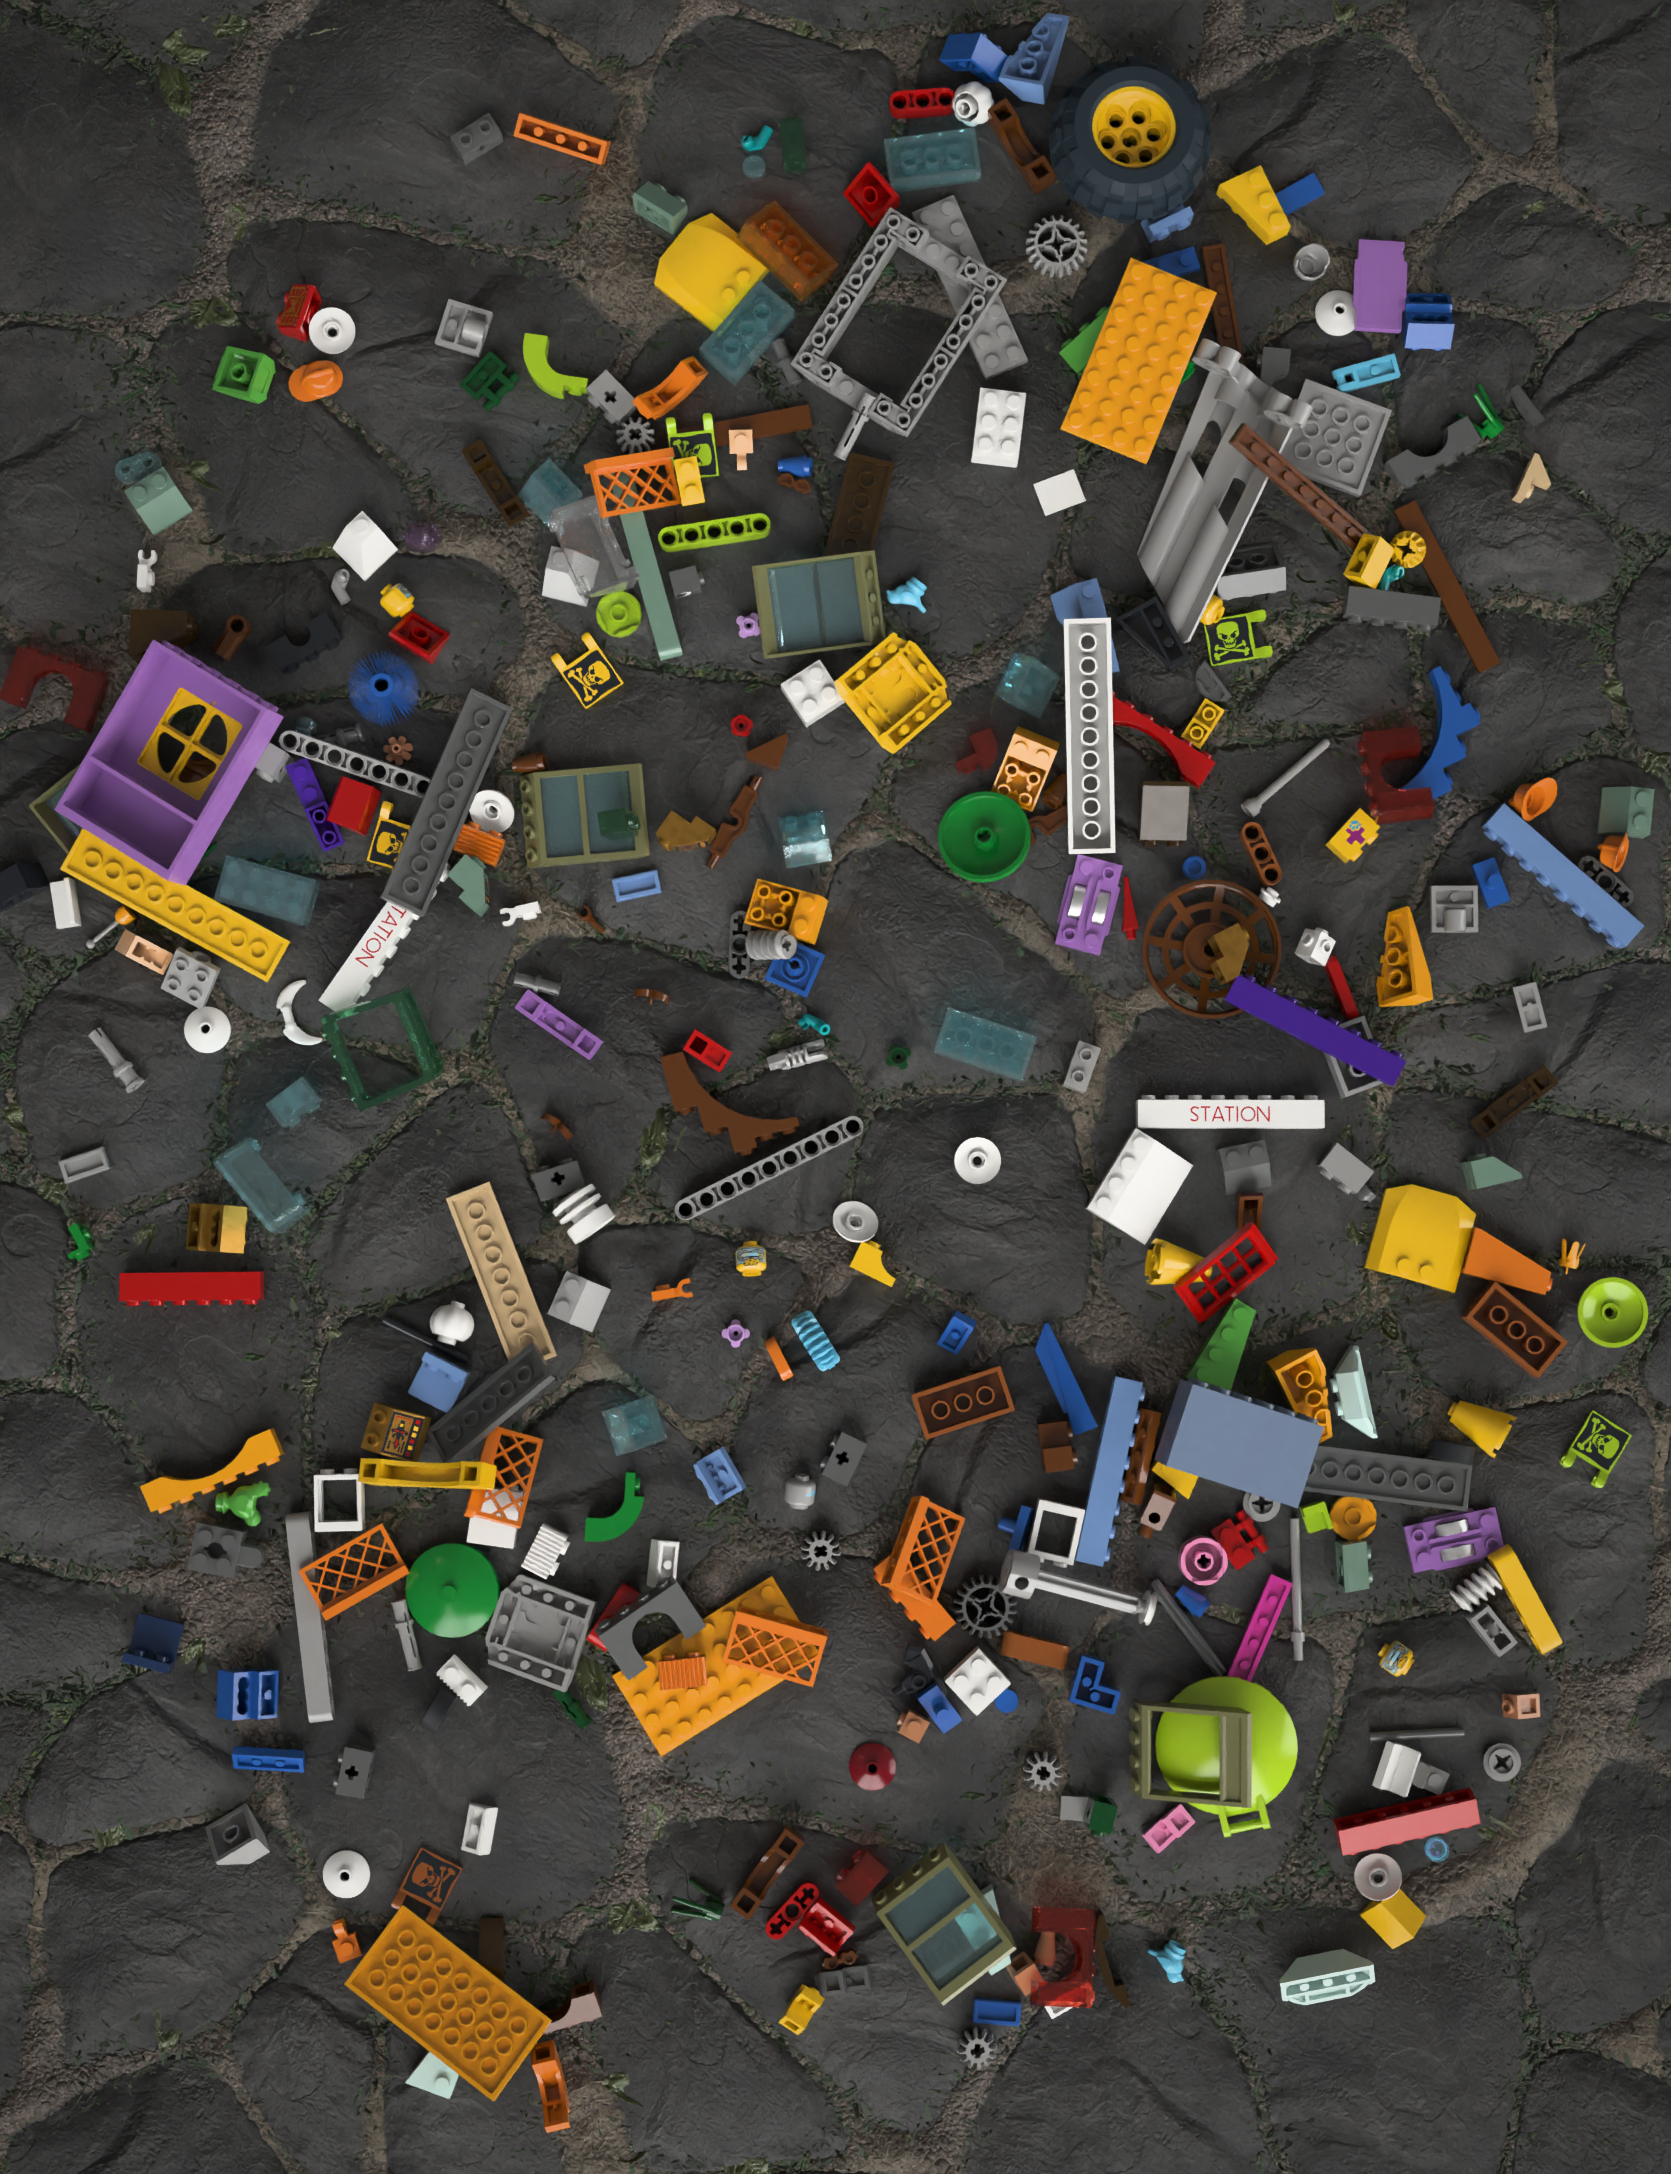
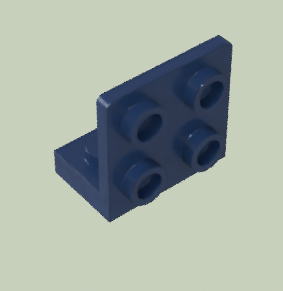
M143 1613L138 1614L129 1650L123 1653L121 1662L166 1674L169 1673L174 1667L184 1624Z

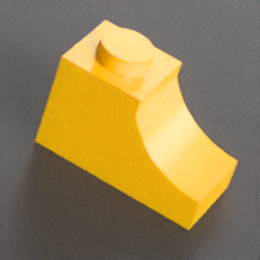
M868 1240L866 1243L861 1242L850 1267L892 1287L895 1278L889 1275L882 1265L881 1255L883 1251L879 1250L881 1245L871 1240Z

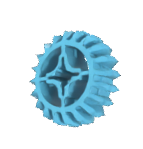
M811 1311L801 1312L792 1320L793 1328L821 1371L824 1372L827 1369H831L840 1361L839 1355Z

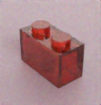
M868 1848L864 1852L860 1850L851 1860L853 1862L848 1870L846 1868L842 1869L835 1878L837 1880L836 1888L856 1907L889 1872L888 1867Z

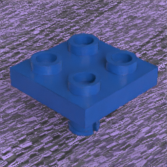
M797 943L796 952L792 958L772 960L764 980L807 998L825 955Z

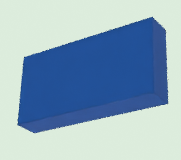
M1312 173L1275 195L1287 216L1321 197L1325 191L1315 174Z
M974 1997L973 2023L1020 2027L1021 2001Z

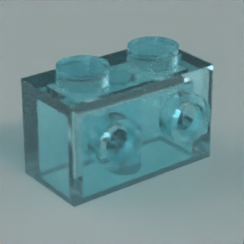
M302 1076L265 1105L282 1127L286 1128L289 1126L292 1128L302 1120L300 1117L306 1112L311 1114L320 1107L319 1102L323 1099L309 1080Z

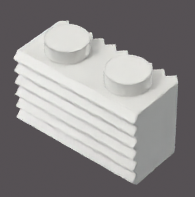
M543 1523L521 1567L544 1579H547L549 1574L554 1576L559 1567V1563L556 1562L559 1554L564 1555L570 1545V1542L567 1541L569 1535Z
M455 1654L437 1672V1676L443 1679V1683H447V1686L453 1689V1693H457L460 1699H464V1703L467 1702V1706H471L488 1687Z

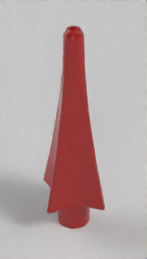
M1124 877L1122 932H1126L1127 940L1136 939L1135 931H1138L1139 925L1131 897L1129 878Z

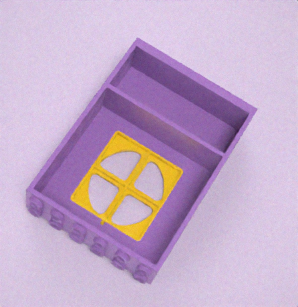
M153 639L54 810L167 881L186 886L284 716L277 713L278 707L264 701L260 696L241 687L240 684L223 676L222 673L212 667L203 664L202 661L185 653L181 648L165 640L160 643ZM192 705H203L206 708V712L192 736L183 734L169 724L170 718L181 709ZM215 715H219L223 719L227 730V746L225 753L221 756L200 743L201 737ZM163 732L168 733L185 745L182 754L170 773H166L163 770L158 757V742ZM197 751L215 762V770L204 779L192 783H183L179 780V775L193 752Z

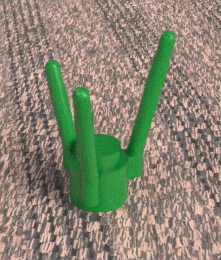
M1479 383L1477 387L1486 405L1477 393H1474L1473 396L1488 419L1482 423L1483 429L1473 421L1471 423L1483 438L1488 436L1490 439H1493L1506 427L1502 424L1503 421L1499 418L1488 395ZM1461 413L1458 414V417H1459L1460 419H1462V418L1465 417V416H1464L1463 414H1461Z

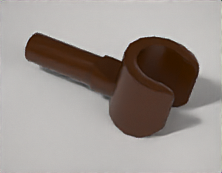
M583 906L588 911V914L582 917L577 912V916L584 922L588 921L603 934L605 929L592 917V911L587 906Z

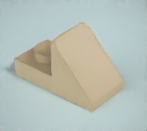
M1534 453L1528 461L1512 498L1515 502L1521 503L1525 498L1529 499L1534 489L1533 485L1547 490L1551 485L1540 455Z

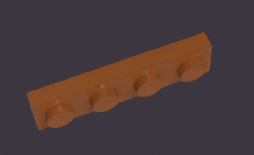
M1140 1408V1418L1135 1429V1442L1130 1452V1465L1125 1475V1488L1120 1500L1138 1505L1142 1504L1145 1494L1147 1476L1150 1471V1462L1155 1448V1439L1161 1416L1159 1412Z

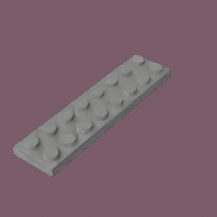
M954 195L912 212L914 222L928 230L930 237L962 257L970 256L985 265ZM937 271L957 316L971 291ZM998 294L968 341L985 380L1028 362L1027 356Z

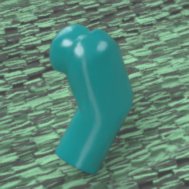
M764 125L758 136H743L741 139L743 148L747 151L763 149L770 139L773 129Z
M1392 565L1386 568L1377 589L1388 591L1391 582L1404 576V568L1400 565Z
M808 1013L803 1014L802 1018L798 1020V1024L804 1030L811 1026L822 1035H827L830 1032V1026Z

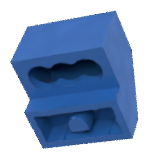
M1406 293L1405 311L1402 312V340L1404 348L1410 350L1432 349L1435 351L1451 349L1455 324L1452 317L1453 304L1450 293Z
M258 1668L218 1670L216 1717L232 1721L277 1718L279 1670Z

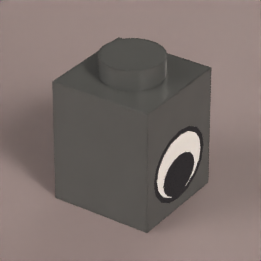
M696 565L669 572L675 599L702 592L701 585H705L702 571L697 572Z

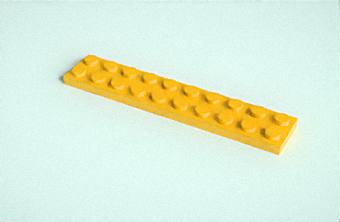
M83 828L60 868L62 871L266 982H269L290 944V941L190 886L167 881Z

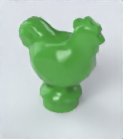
M259 1481L258 1484L254 1483L252 1486L238 1487L231 1496L226 1491L217 1493L216 1511L226 1513L228 1509H231L237 1517L244 1519L247 1525L257 1526L261 1521L260 1513L256 1508L257 1498L268 1496L271 1488L268 1483Z

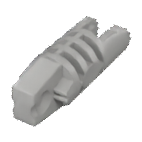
M819 1039L777 1051L778 1054L767 1057L769 1069L776 1070L782 1068V1070H788L793 1067L827 1059L828 1055L825 1051L808 1054L810 1051L825 1046L824 1040Z

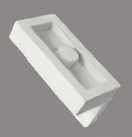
M66 877L64 881L50 883L56 928L64 929L82 926L75 880Z
M1387 1741L1372 1786L1407 1797L1421 1752L1400 1743Z

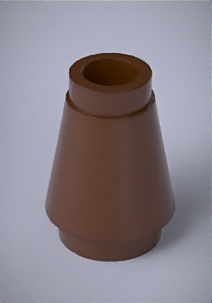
M535 751L514 758L511 762L514 773H535L547 770V759L544 752L539 753V751Z
M1060 774L1042 793L1043 797L1041 800L1046 806L1052 809L1062 806L1067 794V776Z

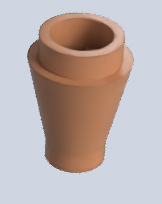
M1041 1930V1935L1033 1955L1035 1957V1964L1053 1966V1962L1056 1961L1055 1932Z

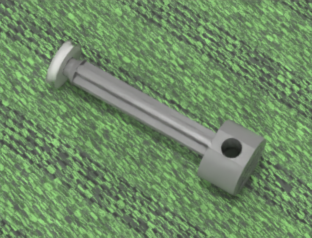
M1010 1549L1006 1554L999 1579V1591L1001 1593L1030 1599L1034 1589L1038 1588L1132 1613V1615L1138 1613V1623L1142 1624L1145 1622L1146 1626L1151 1623L1157 1604L1156 1592L1150 1594V1591L1147 1590L1141 1599L1139 1595L1040 1570V1557L1038 1555L1016 1549Z

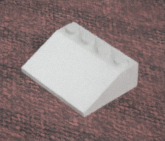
M1135 1128L1132 1130L1085 1209L1145 1245L1193 1165Z

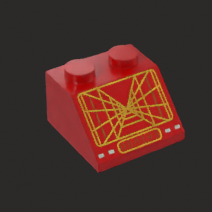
M293 284L291 291L288 290L284 298V304L286 305L283 312L279 313L276 322L281 334L308 343L310 321L319 311L322 303V298L314 285Z

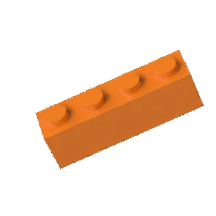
M519 113L513 135L600 165L605 164L611 141L526 113Z
M892 1551L873 1567V1570L876 1572L873 1576L880 1585ZM910 1573L903 1576L900 1585L906 1588L914 1585ZM916 1575V1577H917V1579H918V1582H919V1583L922 1582V1581L919 1579V1577ZM925 1584L920 1586L923 1595L930 1598L931 1591ZM889 1588L891 1590L888 1592L890 1597L896 1603L901 1601L906 1607L904 1613L912 1622L915 1619L921 1625L919 1630L927 1640L931 1637L936 1641L956 1624L954 1618L938 1600L935 1606H931L894 1588Z

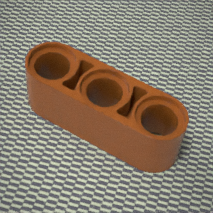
M1248 822L1239 831L1240 841L1261 885L1272 887L1282 878L1281 868L1262 827L1256 822ZM1247 828L1255 830V839L1247 838L1245 834ZM1256 849H1262L1266 853L1265 860L1256 858ZM1266 870H1272L1275 873L1276 878L1274 881H1268L1265 878Z
M1004 1630L999 1654L1065 1670L1070 1646L1031 1635Z

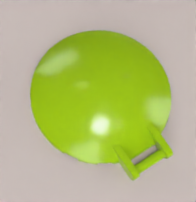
M1216 1676L1192 1683L1170 1702L1238 1707L1252 1713V1808L1197 1803L1189 1804L1205 1812L1218 1814L1224 1837H1230L1232 1833L1261 1827L1263 1829L1271 1828L1266 1804L1276 1798L1287 1785L1297 1760V1735L1288 1711L1269 1690L1255 1682L1252 1683L1240 1679V1677ZM1163 1712L1156 1731L1155 1747L1160 1770L1168 1785L1173 1791L1220 1794V1716ZM1259 1811L1261 1818L1229 1824L1228 1821L1230 1816Z

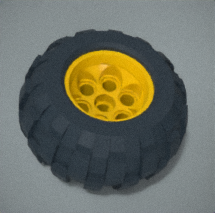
M1128 56L1125 62L1115 63L1112 59L1104 61L1093 67V71L1079 76L1067 88V92L1061 101L1058 102L1049 133L1052 168L1063 184L1062 188L1074 202L1078 201L1085 206L1088 213L1101 219L1102 216L1117 219V223L1133 224L1135 220L1148 219V221L1158 219L1167 215V212L1173 208L1181 206L1193 194L1194 189L1202 180L1212 146L1209 116L1204 104L1201 105L1198 100V93L1187 78L1180 80L1175 76L1174 68L1160 61L1157 66L1145 63L1144 57ZM1139 117L1143 120V123L1136 124L1132 119ZM1117 121L1121 126L1118 128L1112 127L1110 122ZM1155 135L1158 138V140L1152 142L1147 138V136ZM1109 142L1113 147L1106 149L1102 146V143ZM1128 142L1134 144V146L1132 145L1130 148L1124 145H1127ZM1147 156L1150 161L1144 163L1140 161L1139 157ZM1117 160H1124L1127 162V164L1119 162Z

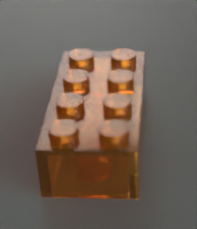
M775 200L748 218L737 236V239L801 302L827 284L839 266Z

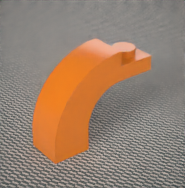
M694 356L686 358L677 365L662 383L654 389L638 395L632 403L638 408L639 413L647 419L653 418L656 420L683 401L708 374V371Z
M553 2040L537 2043L531 2050V2061L540 2088L545 2130L549 2133L569 2128V2100L555 2043Z

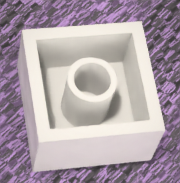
M820 659L781 684L782 692L805 727H808L845 703L838 694L834 680Z
M978 1645L943 1677L946 1684L976 1716L1011 1684L1010 1680Z

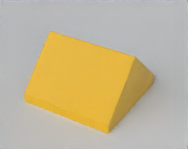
M1400 1888L1391 1898L1382 1901L1373 1900L1359 1913L1392 1949L1413 1939L1426 1917Z

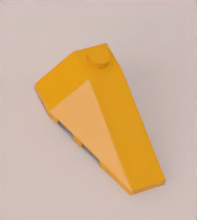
M1406 906L1388 912L1384 941L1386 942L1385 952L1380 958V963H1382L1381 976L1377 977L1376 983L1378 1005L1380 1007L1410 1006L1433 1000L1431 977L1410 907Z
M1316 1348L1285 1351L1267 1361L1291 1410L1296 1412V1415L1298 1412L1318 1419L1317 1424L1324 1427L1319 1444L1331 1438V1416L1328 1409V1389L1326 1388L1325 1381L1326 1368Z

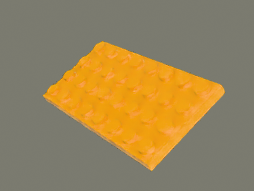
M1130 258L1067 411L1061 430L1147 464L1217 292Z
M773 1576L768 1577L704 1617L702 1620L706 1627L689 1639H686L680 1632L643 1655L641 1658L647 1665V1668L629 1681L621 1670L612 1675L661 1756L785 1680L722 1662L738 1605L800 1622ZM737 1624L736 1632L740 1639L751 1634L748 1626ZM767 1631L757 1635L763 1645L774 1640L771 1633ZM754 1637L743 1642L748 1653L760 1648ZM787 1637L780 1641L786 1652L797 1646L792 1638ZM777 1643L766 1648L771 1660L782 1654ZM813 1644L803 1647L808 1658L818 1653V1649ZM737 1645L730 1649L728 1657L739 1659L745 1656L740 1645ZM800 1650L788 1655L794 1666L805 1661ZM690 1651H699L700 1655L705 1654L707 1685L660 1690L657 1661L662 1659V1655L674 1653L676 1657H685V1653ZM762 1651L751 1657L754 1663L760 1666L768 1662ZM785 1657L774 1663L778 1671L784 1672L790 1669ZM806 1664V1665H804V1666L798 1668L797 1671L801 1670L802 1668H804V1667L807 1666L808 1664Z
M405 1905L401 1906L344 1983L349 1989L492 2101L496 2100L552 2022L548 2016L428 1925Z

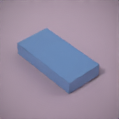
M657 869L612 879L616 902L662 893Z

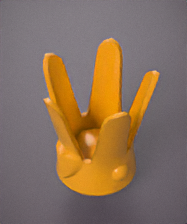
M1562 1239L1559 1265L1566 1267L1565 1274L1568 1273V1268L1577 1269L1580 1260L1579 1256L1586 1244L1582 1246L1577 1256L1579 1242H1574L1567 1258V1242L1565 1239Z

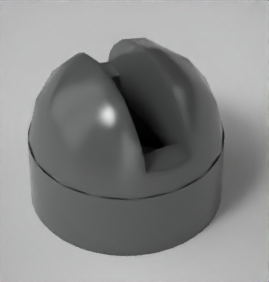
M1364 1184L1356 1194L1357 1199L1362 1203H1370L1377 1197L1367 1184Z

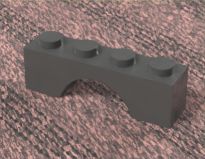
M1263 347L1261 354L1256 356L1255 367L1259 368V376L1256 377L1269 387L1275 382L1286 378L1289 373L1291 349Z
M1468 416L1445 429L1443 432V447L1439 453L1429 457H1421L1407 449L1386 462L1384 468L1397 490L1403 486L1405 489L1412 487L1418 482L1416 479L1424 475L1427 478L1438 471L1436 468L1442 464L1447 467L1457 460L1456 457L1464 453L1466 456L1477 449L1476 445L1481 438Z

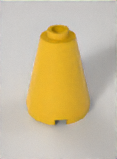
M1155 1238L1151 1242V1244H1155L1153 1250L1148 1249L1144 1272L1150 1279L1146 1280V1282L1151 1285L1176 1284L1175 1282L1200 1263L1204 1257L1163 1239ZM1212 1266L1204 1272L1208 1278L1212 1274ZM1199 1276V1277H1198L1195 1281H1193L1192 1283H1194V1282H1204V1281H1203L1202 1278Z
M1461 1400L1458 1404L1454 1402L1448 1412V1415L1451 1416L1449 1421L1493 1458L1497 1455L1493 1450L1501 1448L1512 1427L1509 1421L1512 1420L1514 1422L1517 1418L1511 1414Z

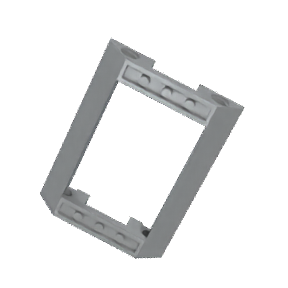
M890 207L791 362V365L812 383L855 410L864 392L875 396L877 399L869 410L868 417L889 431L908 437L1007 279L972 257L967 256L964 258L930 237L928 230ZM898 247L971 291L968 299L901 402V408L884 394L880 393L878 395L844 374L842 368L831 361L829 363L826 362Z

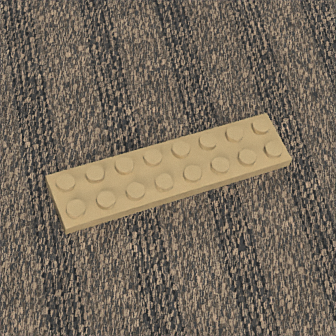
M491 1182L446 1198L508 1361L530 1343L537 1345L545 1360L557 1356Z

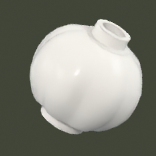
M973 81L957 88L952 100V108L955 112V117L967 126L975 127L988 121L987 110L994 106V100L990 89L979 82Z
M452 1301L451 1305L440 1306L432 1313L430 1328L433 1334L439 1335L437 1341L455 1346L456 1341L464 1342L471 1336L474 1330V1319L464 1309L465 1304Z

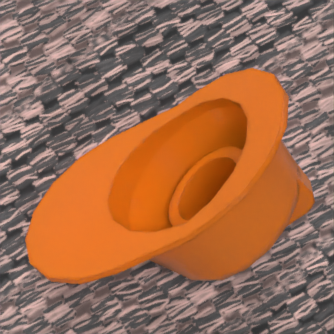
M328 360L314 361L299 367L291 374L288 382L289 390L297 400L304 402L314 401L336 393L341 388L343 374L339 366L334 362Z
M1547 777L1535 784H1522L1517 788L1514 796L1509 799L1508 804L1513 806L1515 811L1521 814L1525 821H1531L1551 807L1557 795V783L1553 778Z
M1627 833L1624 836H1608L1603 844H1598L1600 862L1613 869L1614 872L1620 871L1626 859L1629 847Z

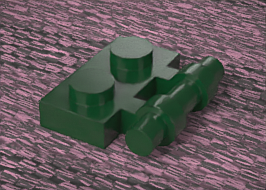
M489 351L459 385L477 402L484 395L488 400L482 407L490 412L494 406L497 407L501 403L500 399L508 391L511 392L515 388L514 384L520 378L514 372L508 378L505 377L503 373L508 369L507 365ZM498 380L501 386L492 393L489 389Z

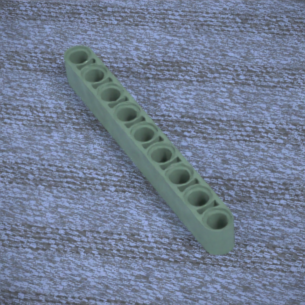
M621 472L617 479L626 486L630 477ZM633 481L630 489L638 495L635 482ZM614 484L612 487L613 493L619 499L623 490ZM627 494L623 503L631 508L636 500ZM643 511L620 515L660 660L663 661L683 655Z

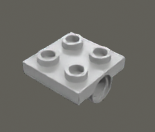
M448 299L435 344L480 358L493 312Z
M1430 886V933L1478 932V886Z
M179 947L175 951L161 989L202 1010L206 1006L221 968L210 963L211 958L207 954L199 951L189 952Z

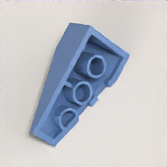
M1047 12L1032 29V34L1025 42L1022 41L1018 45V50L1013 56L1010 55L1006 59L999 76V81L1022 101L1045 104L1062 49L1069 16Z
M1097 578L1073 584L1050 595L1056 618L1063 627L1064 619L1107 618ZM1111 636L1112 673H1116L1120 670Z

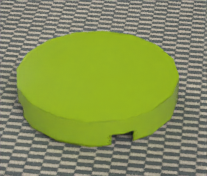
M618 590L609 592L601 598L596 609L598 625L605 633L620 638L629 636L637 630L641 623L642 611L639 602L633 595Z

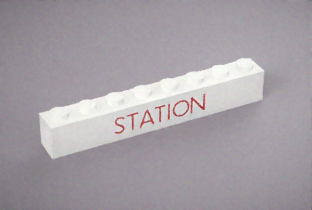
M448 863L439 882H444L448 878L447 874L450 872L448 869L451 867ZM437 889L435 890L432 899L436 895ZM387 902L319 1001L344 1018L347 1014L350 1016L358 1006L356 1001L360 995L364 997L371 987L369 983L374 976L377 978L383 971L384 966L382 964L386 958L390 959L396 952L398 947L395 945L400 938L405 939L411 928L409 925L414 919L417 921L420 916Z
M1141 1095V1100H1136V1129L1325 1128L1324 1100H1318V1096L1315 1095L1304 1096V1100H1295L1293 1095L1281 1096V1100H1272L1270 1095L1257 1096L1258 1100H1248V1095H1236L1234 1100H1225V1095H1212L1211 1100H1202V1095H1188V1100H1179V1095H1165V1100H1155V1095Z

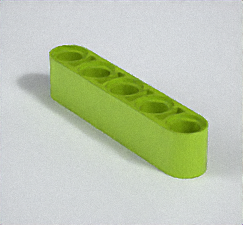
M756 513L665 527L659 532L658 540L663 551L678 552L763 539L769 535L771 526L770 520L765 514ZM761 521L767 526L764 530L758 531L754 528L755 523ZM735 525H740L744 528L740 534H734L731 529ZM717 528L721 533L718 537L714 538L709 536V531ZM689 532L698 534L697 539L694 541H689L685 537ZM672 535L675 537V541L672 544H665L663 542L664 537Z

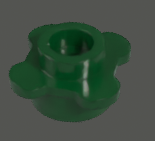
M892 1044L889 1047V1057L885 1060L888 1066H897L900 1070L906 1069L908 1066L907 1059L911 1055V1050Z

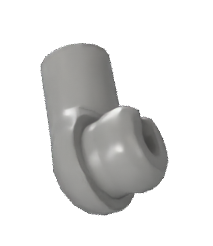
M346 569L337 571L331 583V589L341 605L351 600L345 590L350 577Z

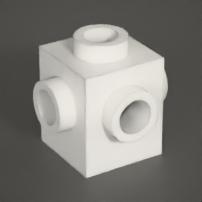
M1305 928L1295 954L1310 964L1325 966L1336 941L1329 937V932L1324 929L1316 928L1312 930Z

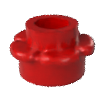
M739 714L737 717L732 718L730 722L731 731L735 736H748L750 729L753 728L752 720L748 719L744 714Z

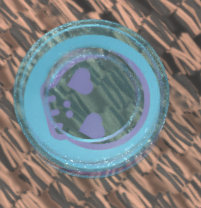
M1432 1837L1425 1843L1424 1852L1431 1861L1442 1862L1448 1857L1449 1847L1443 1839Z

